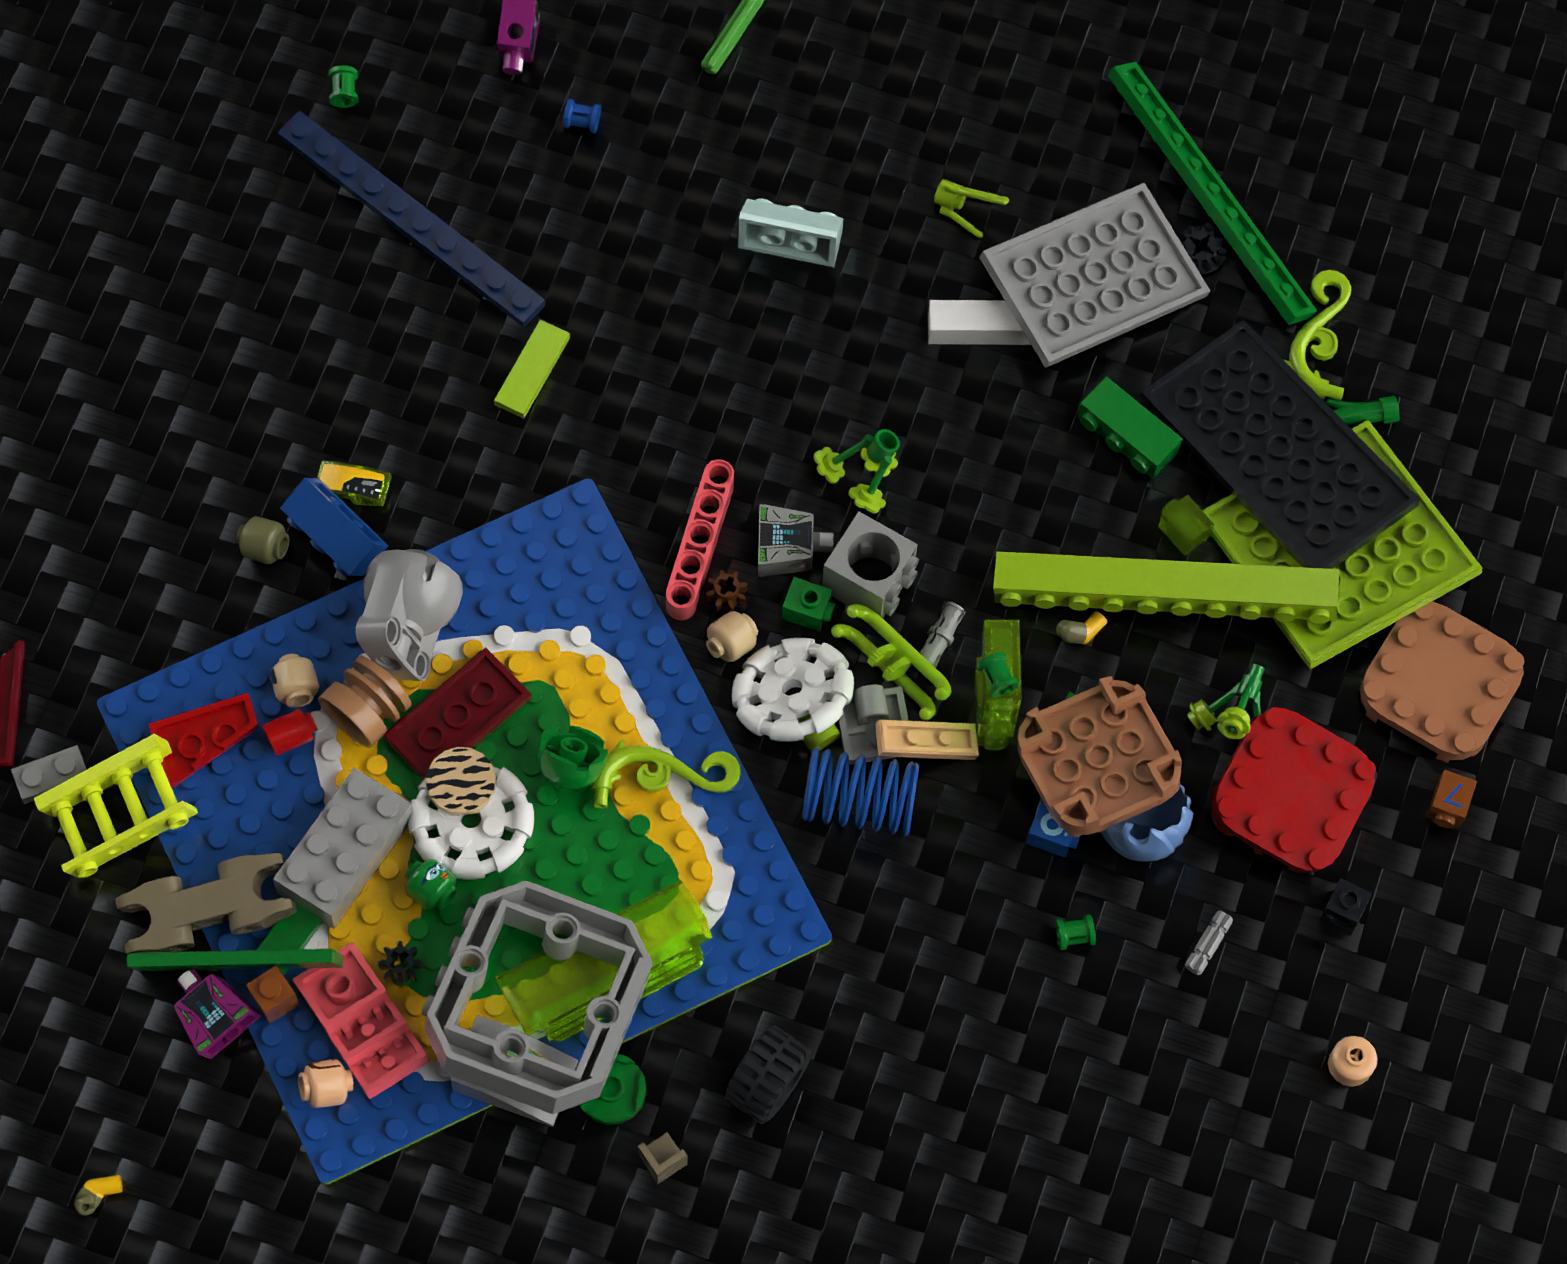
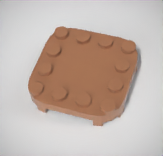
M1430 602L1395 623L1362 679L1359 688L1361 702L1367 711L1366 716L1376 723L1379 719L1438 754L1436 759L1447 763L1450 760H1464L1471 756L1474 757L1482 749L1518 689L1524 674V657L1504 639L1450 608Z
M1112 676L1099 679L1098 686L1041 711L1035 707L1026 713V718L1019 728L1017 749L1020 759L1051 817L1072 837L1100 832L1161 805L1173 797L1180 788L1182 761L1179 751L1173 749L1146 701L1145 691L1138 684L1134 686L1126 681L1113 680Z

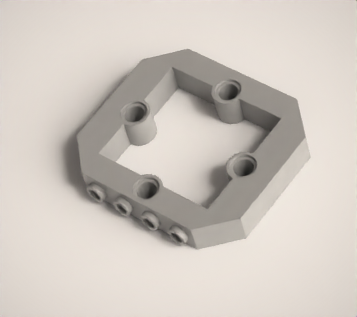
M523 881L480 896L475 909L471 907L467 909L462 922V927L466 929L461 938L458 936L454 938L448 956L452 957V960L448 967L442 965L435 985L439 987L435 997L432 995L427 997L422 1010V1015L426 1016L424 1031L444 1073L550 1114L561 1112L600 1097L648 982L653 964L632 920L529 881ZM503 924L543 938V950L552 959L565 960L572 957L578 951L620 967L608 996L596 997L591 1000L587 1007L583 1029L589 1041L576 1071L528 1053L530 1047L528 1039L518 1031H503L494 1040L458 1026L472 993L480 990L485 983L488 957ZM555 934H564L568 938L560 939ZM472 967L476 969V971L466 972L462 968ZM604 1017L610 1022L600 1023L595 1018ZM511 1051L517 1054V1056L513 1058L503 1055V1052Z

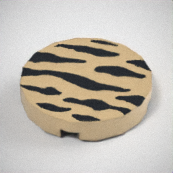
M455 747L443 751L432 761L427 770L426 787L431 801L439 810L451 816L472 815L481 811L491 801L495 793L496 775L492 763L483 753L472 748Z

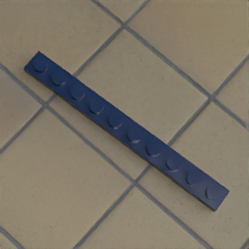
M300 110L277 132L281 141L523 328L545 306L544 298Z

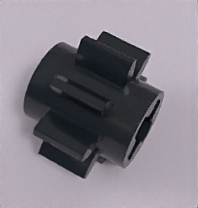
M399 941L397 947L392 950L385 947L386 960L378 961L379 969L388 970L383 976L384 981L388 983L393 979L398 982L399 988H403L404 982L408 980L417 982L415 969L423 968L421 960H413L418 953L417 948L414 946L408 950L403 947L402 941ZM406 961L407 967L404 969L401 966L395 968L394 962L404 963Z

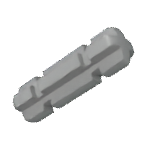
M1223 911L1215 913L1210 925H1208L1194 949L1195 953H1191L1186 961V969L1196 975L1202 974L1207 966V960L1211 959L1222 941L1224 933L1228 931L1233 922V918Z

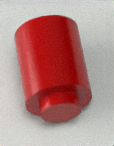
M300 708L262 725L266 738L276 757L314 740L312 733L318 730L310 712L303 714Z

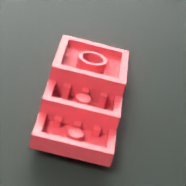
M352 942L337 951L343 955V968H309L292 980L370 1100L429 1063L430 1059L411 1032L406 1020L390 999L386 989Z

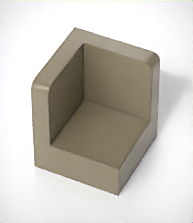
M668 1132L647 1146L644 1142L637 1146L639 1158L657 1184L687 1165V1154L684 1150H679Z

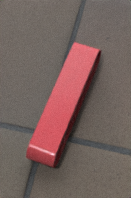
M713 460L704 469L666 589V609L668 614L676 620L683 621L689 619L696 611L733 493L734 470L724 460ZM716 476H722L727 481L716 484L711 479ZM705 506H713L717 508V511L707 514L701 509ZM695 536H704L708 541L703 544H697L692 539ZM686 566H695L699 571L694 574H687L682 569ZM677 596H685L690 601L679 605L674 603L673 599Z

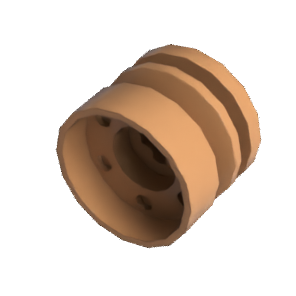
M360 655L352 662L354 669L347 668L343 671V676L350 688L335 681L319 696L318 701L326 714L347 735L362 746L371 748L387 732L380 716L389 721L396 722L400 718L398 711L406 712L412 704L406 692L389 672L367 657Z

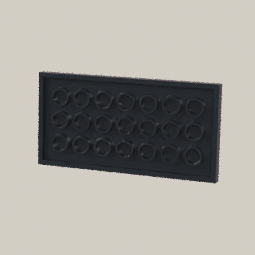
M1244 319L1141 392V399L1170 429L1183 438L1182 442L1302 567L1333 569L1419 506L1420 499Z

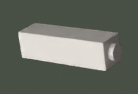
M930 300L928 344L1031 345L1005 300Z

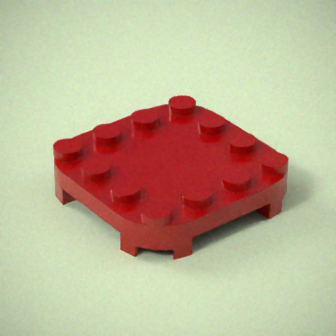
M1273 707L1250 721V732L1245 734L1244 738L1240 740L1217 786L1212 789L1209 801L1212 802V812L1219 824L1217 827L1226 835L1232 834L1285 864L1288 866L1287 870L1298 874L1316 872L1332 864L1341 853L1371 795L1376 767L1360 749L1297 712Z

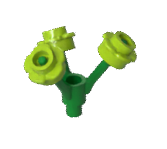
M1253 663L1248 674L1243 675L1240 683L1238 682L1230 691L1209 706L1203 699L1195 704L1190 703L1191 711L1187 713L1190 721L1198 730L1204 727L1207 731H1211L1210 726L1218 721L1217 727L1219 731L1227 738H1244L1245 734H1248L1251 729L1250 717L1244 711L1247 702H1252L1254 718L1261 714V692L1259 690L1263 683L1260 679L1265 668ZM1235 696L1241 698L1237 707L1227 708L1216 718L1213 713L1215 710Z

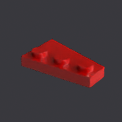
M249 693L148 724L151 735L156 734L167 740L173 752L164 757L161 763L172 789L259 728Z

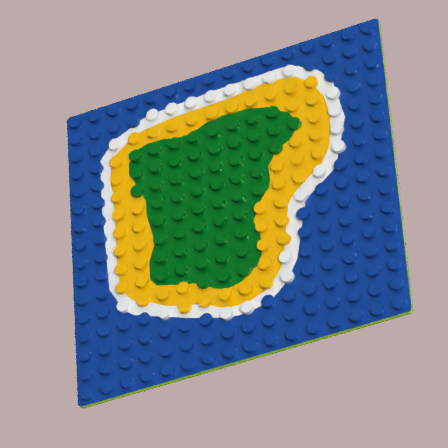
M587 478L426 551L437 557L459 575L463 584V595L454 617L446 626L440 629L431 657V668L428 678L425 681L396 680L410 698L411 707L406 712L398 711L400 718L396 722L389 721L382 716L380 718L388 731L486 647L532 694V699L476 746L474 750L483 753L492 762V766L498 769L505 767L522 782L528 791L526 794L527 801L533 804L534 827L531 838L526 839L523 845L524 852L507 869L500 873L498 871L488 873L482 879H457L455 887L458 888V892L451 903L442 911L438 909L426 911L406 894L405 887L408 881L405 878L406 872L416 861L420 863L425 862L416 851L414 835L409 834V828L407 827L335 929L323 922L304 948L339 951L353 942L406 1020L411 1032L430 1059L429 1063L370 1100L353 1076V1091L347 1092L346 1101L341 1105L312 1108L307 1101H302L298 1086L299 1073L304 1072L305 1066L308 1063L337 1059L343 1064L345 1070H349L292 980L309 968L289 969L284 975L296 994L299 1006L271 1024L267 1022L262 1014L258 1020L248 1027L319 1181L324 1185L331 1184L493 1106L453 1091L451 1085L452 1076L445 1074L424 1031L426 1016L422 1015L427 997L429 995L435 997L439 987L435 985L442 965L448 967L452 960V957L448 956L454 938L456 936L461 938L466 929L462 927V922L469 907L475 909L480 896L523 881H529L632 920L653 964L648 982L622 1043L820 949L832 941V934L601 494L591 479ZM364 579L98 699L97 706L118 751L121 752L150 736L151 732L148 726L150 723L249 693L259 728L172 789L178 803L183 800L196 807L198 814L189 818V822L186 825L177 829H168L158 835L176 875L182 879L183 889L220 880L217 865L228 859L243 855L281 853L287 860L353 768H356L410 803L412 799L416 800L420 792L418 787L423 780L383 740V736L371 748L362 746L332 721L318 701L319 696L335 681L350 688L343 676V671L347 668L354 669L352 662L360 655L370 659L356 638V624L366 607L363 597ZM287 654H297L299 657L310 659L316 671L319 690L313 700L302 707L293 708L279 702L270 678L271 669L279 662L282 656ZM299 708L303 714L310 712L318 729L312 733L314 740L276 757L266 738L262 725ZM553 726H559V731H569L570 726H578L592 731L601 737L604 741V750L608 749V755L620 740L625 741V747L648 746L657 748L673 755L708 781L719 782L725 779L726 776L725 770L722 767L713 766L704 774L701 771V765L710 754L724 751L730 753L738 760L741 775L738 784L732 790L726 793H715L704 790L671 771L670 782L666 788L659 792L649 793L642 790L637 784V772L644 764L648 766L650 773L656 772L657 767L649 762H635L627 764L616 773L621 774V778L612 783V790L608 793V807L600 809L594 807V792L591 791V785L584 789L564 791L548 782L540 773L538 767L537 748L540 737L545 730ZM143 768L134 773L132 781L149 817L151 818L164 811V805L149 770ZM430 801L428 807L437 811L436 805ZM513 801L503 804L505 813L515 808ZM476 813L472 815L466 814L463 816L461 823L467 828H474L480 824L481 817ZM437 828L427 831L429 838L439 837ZM504 829L501 839L511 840L514 833ZM451 848L447 857L457 860L461 852ZM490 851L477 855L480 861L492 857ZM277 873L268 876L263 881L261 896L265 901L284 898L276 893L273 878ZM229 921L202 928L212 951L257 950L275 924L263 930L241 935L231 934ZM503 924L488 957L485 983L480 990L472 993L458 1026L471 1031L476 1016L480 1015L510 1026L578 1059L580 1062L589 1041L583 1029L587 1007L591 1000L596 997L608 996L620 967L578 951L572 957L565 960L552 959L543 950V938ZM555 934L560 939L568 938L564 934ZM399 941H402L403 947L408 950L415 946L418 953L413 960L419 959L423 962V968L415 969L417 982L408 980L404 982L403 988H399L398 982L393 979L386 983L383 976L388 970H381L378 966V961L386 960L384 948L387 947L392 950L397 947ZM396 961L394 966L395 968L401 966L404 969L407 967L406 961L404 963ZM472 967L462 968L466 972L476 971V969ZM269 969L221 970L225 980L259 1010L251 998L246 984ZM604 1017L595 1018L600 1023L610 1022Z

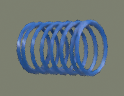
M817 747L812 750L802 813L804 821L808 820L810 822L814 818L825 774L822 820L825 825L831 820L840 780L839 823L842 827L847 824L858 781L856 827L860 830L865 824L874 787L872 828L875 832L880 830L891 789L889 831L892 835L897 832L907 795L902 834L904 837L909 835L919 772L917 762H910L907 765L897 802L899 763L896 759L890 762L882 796V760L879 756L874 759L864 795L866 759L863 754L859 755L856 759L848 789V753L845 751L840 754L831 787L833 766L831 750L827 749L824 751L818 773L820 750Z

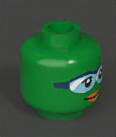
M429 859L423 863L416 861L405 874V878L408 879L405 887L406 894L426 911H433L435 909L442 911L451 903L458 892V888L455 887L457 883L456 876L435 859Z

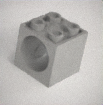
M858 512L824 564L822 587L833 590L832 597L848 606L861 604L869 607L882 618H884L885 614L891 616L899 604L900 598L897 596L903 587L908 589L917 575L915 568L919 562V558L916 557L918 544L865 514ZM864 558H877L886 562L891 567L893 574L883 580L869 581L857 576L851 566Z

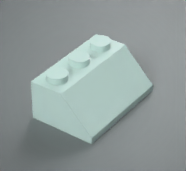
M747 199L739 216L738 248L834 267L842 236L843 218L837 217L830 212L816 213L806 211L796 205L788 207L776 205L766 199Z

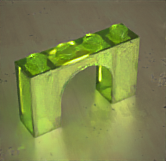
M984 620L982 628V657H977L975 664L978 746H985L988 750H1000L1005 748V746H1011L1022 700L1019 620ZM1005 652L1007 655L1005 662L1013 678H1017L1019 687L1005 696L992 698L989 693L991 688L983 672L978 671L976 665L980 660L991 654Z

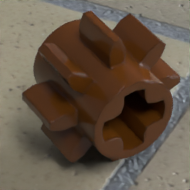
M720 570V576L716 580L708 579V587L712 590L706 593V600L715 601L716 612L721 609L729 610V612L734 611V607L737 604H746V597L741 593L747 591L748 584L747 582L739 583L737 571L732 575L725 574L723 570ZM728 589L733 590V592L728 591L725 595L721 593L726 592Z

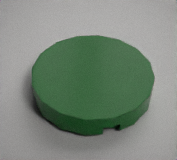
M617 1054L600 1097L579 1104L583 1113L595 1122L605 1125L621 1124L633 1118L642 1108L646 1097L645 1077L634 1061L629 1057Z

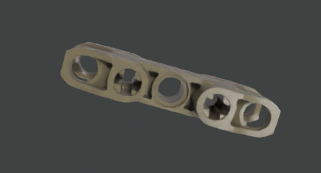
M281 853L243 855L225 860L217 865L220 880L183 889L181 877L170 876L143 883L136 889L115 899L116 906L123 913L148 910L151 915L149 930L144 935L129 940L124 944L126 954L183 952L195 946L192 931L229 921L231 934L241 935L269 928L276 922L297 912L296 903L291 898L265 901L261 896L263 881L280 870L286 862V857Z

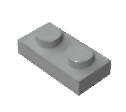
M78 745L11 770L21 799L26 804L34 801L35 797L87 769Z

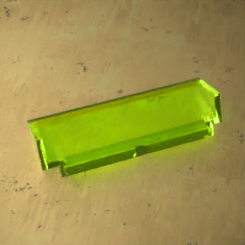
M682 880L616 914L632 920L653 961L650 976L641 998L702 966L705 958L700 944L713 937L705 914ZM578 951L572 957L565 960L552 959L543 952L495 977V980L524 1034L531 1035L542 1029L549 1042L551 1040L563 1041L584 1030L583 1026L589 1003L596 997L608 996L620 967ZM598 1017L595 1019L597 1021H601L602 1019H604V1017Z

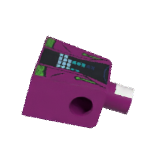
M503 0L497 45L500 58L504 59L502 71L507 74L520 75L523 62H532L540 22L537 0Z
M190 969L177 980L186 995L174 1007L195 1050L201 1056L212 1059L262 1016L259 1010L227 981L217 975L211 974L202 980L195 969Z

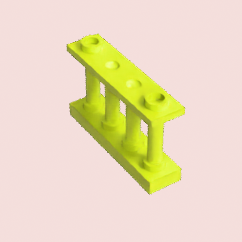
M152 734L34 798L39 811L52 817H58L73 853L74 859L61 865L63 872L77 878L91 876L98 871V867L168 829H177L186 825L190 817L198 814L196 807L183 800L179 803L177 802L162 767L163 758L173 753L167 740ZM143 768L149 770L165 808L164 811L147 819L131 781L133 774ZM114 784L119 786L135 825L119 835L115 831L101 797L103 790ZM82 801H88L105 841L89 851L86 850L71 813L73 806Z

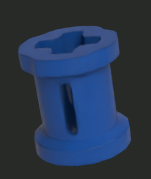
M568 99L564 111L563 127H582L589 129L590 133H596L600 120L601 105L595 104L592 107L577 104L574 102V99Z

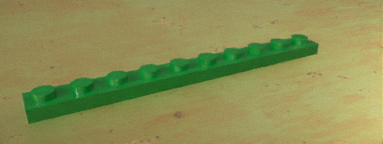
M1136 62L1113 67L1108 77L1116 86L1118 92L1121 93L1134 111V114L1148 130L1152 139L1158 144L1171 165L1177 170L1189 190L1198 199L1208 216L1211 217L1224 235L1226 241L1229 242L1242 260V263L1248 268L1261 289L1277 308L1279 314L1288 325L1310 319L1317 311L1139 65Z

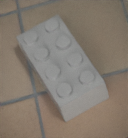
M353 768L273 878L276 893L286 899L291 898L292 901L322 919V922L335 929L408 827V820L413 812L412 803L356 768Z

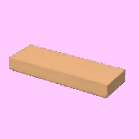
M878 720L875 723L878 756L975 760L979 756L975 724Z

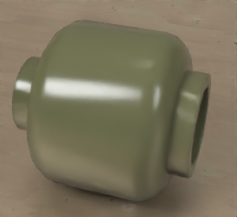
M254 516L246 524H242L236 534V542L239 544L243 557L264 564H273L285 556L289 546V535L286 533L283 524Z

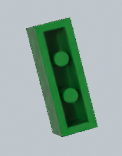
M1107 376L1080 403L1077 417L1080 418L1081 424L1087 430L1097 432L1102 436L1111 450L1125 455L1138 472L1146 473L1154 479L1179 453L1183 438Z

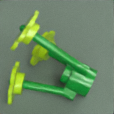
M881 429L874 437L867 434L862 441L841 454L832 452L829 447H825L814 453V460L818 464L817 471L820 475H825L829 483L835 484L839 481V478L845 475V471L842 468L843 461L861 450V458L866 461L864 464L865 469L869 472L874 471L875 476L870 485L859 484L857 487L850 488L848 493L855 500L854 504L857 507L865 508L871 513H877L880 508H884L886 505V501L882 499L883 494L877 487L882 477H886L891 469L897 467L898 461L894 457L900 447V441L892 431Z

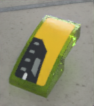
M322 461L317 479H320L339 498H348L355 505L384 506L392 478L390 473L333 461Z

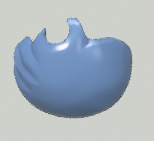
M1180 784L1178 792L1163 804L1100 832L1108 844L1125 858L1135 861L1163 859L1172 854L1175 848L1183 843V838L1189 831L1193 819V812L1189 809L1191 799L1184 795L1185 788Z

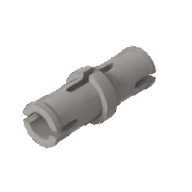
M946 602L938 621L929 628L927 641L920 651V654L935 668L946 647L951 646L954 640L953 634L966 613L961 606L953 602Z

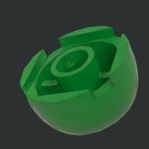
M553 726L545 730L540 737L537 748L538 767L543 777L561 790L584 789L592 785L601 775L606 764L608 749L604 750V741L592 731L578 726H570L569 731H559V726Z

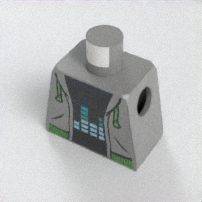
M760 504L758 577L811 570L813 552H833V532H813L814 515L811 513Z

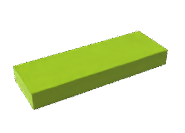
M540 320L497 394L494 405L524 419L569 341L570 333Z

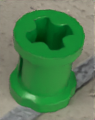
M340 65L329 70V79L332 81V93L329 95L331 105L349 108L358 103V94L355 93V81L358 78V71L354 67Z
M1005 652L991 654L980 660L976 665L978 671L983 672L991 688L989 693L992 698L1005 696L1019 687L1017 678H1013L1005 662L1007 660Z
M1091 914L1085 915L1084 919L1063 922L1062 919H1056V934L1060 950H1066L1067 946L1083 943H1088L1089 946L1096 945L1095 928Z

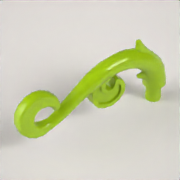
M1326 270L1315 275L1311 282V292L1314 298L1323 305L1328 304L1329 298L1325 296L1323 290L1329 285L1339 288L1340 297L1334 304L1316 315L1301 328L1291 344L1289 361H1284L1321 399L1324 400L1325 397L1341 401L1344 388L1329 384V380L1322 379L1317 370L1313 373L1308 368L1305 359L1307 345L1313 340L1319 342V345H1312L1310 348L1311 354L1316 359L1325 361L1335 355L1338 347L1337 336L1332 330L1322 326L1347 304L1351 295L1352 287L1345 275L1338 271Z
M620 740L607 756L604 769L599 778L591 785V791L594 792V807L600 809L607 808L608 793L612 790V783L621 778V774L616 773L627 764L635 762H649L657 767L656 772L650 773L648 766L644 764L637 772V784L642 790L649 793L665 789L670 782L671 771L704 790L726 793L738 784L741 769L738 760L730 753L724 751L714 752L703 761L701 771L706 774L711 767L720 766L725 770L726 776L722 781L710 782L665 751L648 746L625 747V741Z

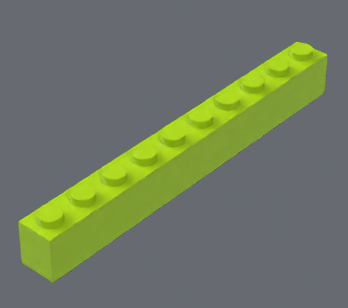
M996 552L993 590L995 603H1001L1008 607L1028 604L1043 609L1065 606L1078 611L1088 608H1102L1108 612L1137 610L1142 614H1154L1158 611L1171 612L1177 616H1187L1195 613L1206 614L1212 618L1233 615L1248 620L1270 617L1283 622L1294 619H1307L1313 623H1326L1328 621H1336L1339 569Z

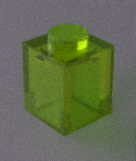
M1186 495L1180 501L1173 499L1161 510L1162 516L1158 527L1184 556L1210 537L1214 523L1189 495Z

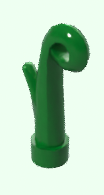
M1395 396L1379 398V401L1373 402L1326 400V404L1331 408H1335L1336 410L1333 411L1348 426L1361 424L1366 420H1369L1370 423L1382 422L1383 424L1399 422L1400 419L1398 402Z

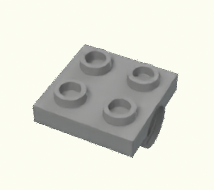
M874 684L862 686L854 690L850 704L844 706L842 709L843 715L838 720L843 752L846 751L849 755V765L855 764L857 757L861 754L865 756L866 762L874 761L878 757L875 723L878 720L909 721L902 686L884 689L883 686ZM879 756V757L881 758V760H883V759H889V758H895V757Z

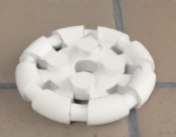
M788 638L781 640L782 644L770 648L767 645L749 657L743 664V672L736 675L732 687V704L738 709L736 715L741 723L752 733L758 736L763 734L770 736V739L774 741L803 740L805 735L814 732L819 734L832 726L843 715L842 709L844 706L850 704L854 690V677L852 671L847 669L849 667L848 661L833 646L825 642L822 645L816 644L815 640L811 638ZM811 657L817 658L814 664L809 662ZM834 676L833 679L826 681V678ZM755 677L762 679L760 683L753 680ZM791 688H801L799 693L791 696L785 694ZM810 714L811 719L801 723L798 722L797 718Z
M493 766L496 775L495 793L489 804L476 813L481 817V822L474 828H467L461 823L464 815L451 816L439 809L436 811L428 807L431 799L426 787V778L418 787L420 792L416 800L412 799L411 801L413 812L408 820L409 834L414 835L416 841L414 847L424 861L429 859L439 861L457 879L477 880L485 878L486 874L494 871L502 872L521 856L525 850L523 845L526 839L531 838L533 832V804L528 803L526 798L528 791L522 782L505 767L498 769ZM513 801L515 808L505 813L503 804ZM437 828L439 837L429 838L427 831ZM504 829L514 833L511 840L501 839ZM451 848L461 852L457 860L447 857ZM490 851L491 858L483 861L479 860L477 855Z

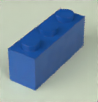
M304 478L280 508L289 516L287 518L288 523L298 531H304L311 538L310 544L319 552L327 553L334 560L333 566L345 576H364L370 562L388 547L320 479Z

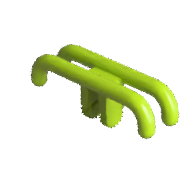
M861 604L848 606L846 611L849 617H858L867 622L889 644L877 648L861 632L846 624L834 625L831 629V634L836 638L842 637L853 643L868 657L867 663L872 667L877 666L884 672L882 675L884 679L902 686L903 691L920 706L919 717L922 720H930L936 713L933 701L905 672L913 665L937 688L935 697L941 701L946 700L951 695V686L948 680L875 611Z

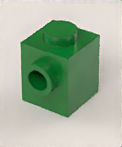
M794 577L782 606V619L820 632L824 621L830 623L835 611L836 604L832 602L833 590Z

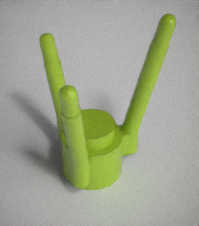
M943 179L938 186L934 198V203L941 206L939 213L950 217L967 231L981 239L983 234L953 210L955 208L959 210L962 208L966 196L1000 205H1006L1009 202V198L966 188Z

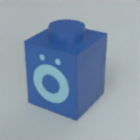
M1040 802L1026 844L1066 857L1069 847L1076 849L1080 836L1072 837L1068 835L1065 829L1061 828L1051 817L1045 804Z

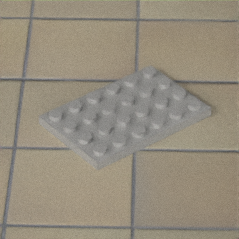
M1145 183L984 250L979 257L1045 368L1205 298L1210 292V289Z

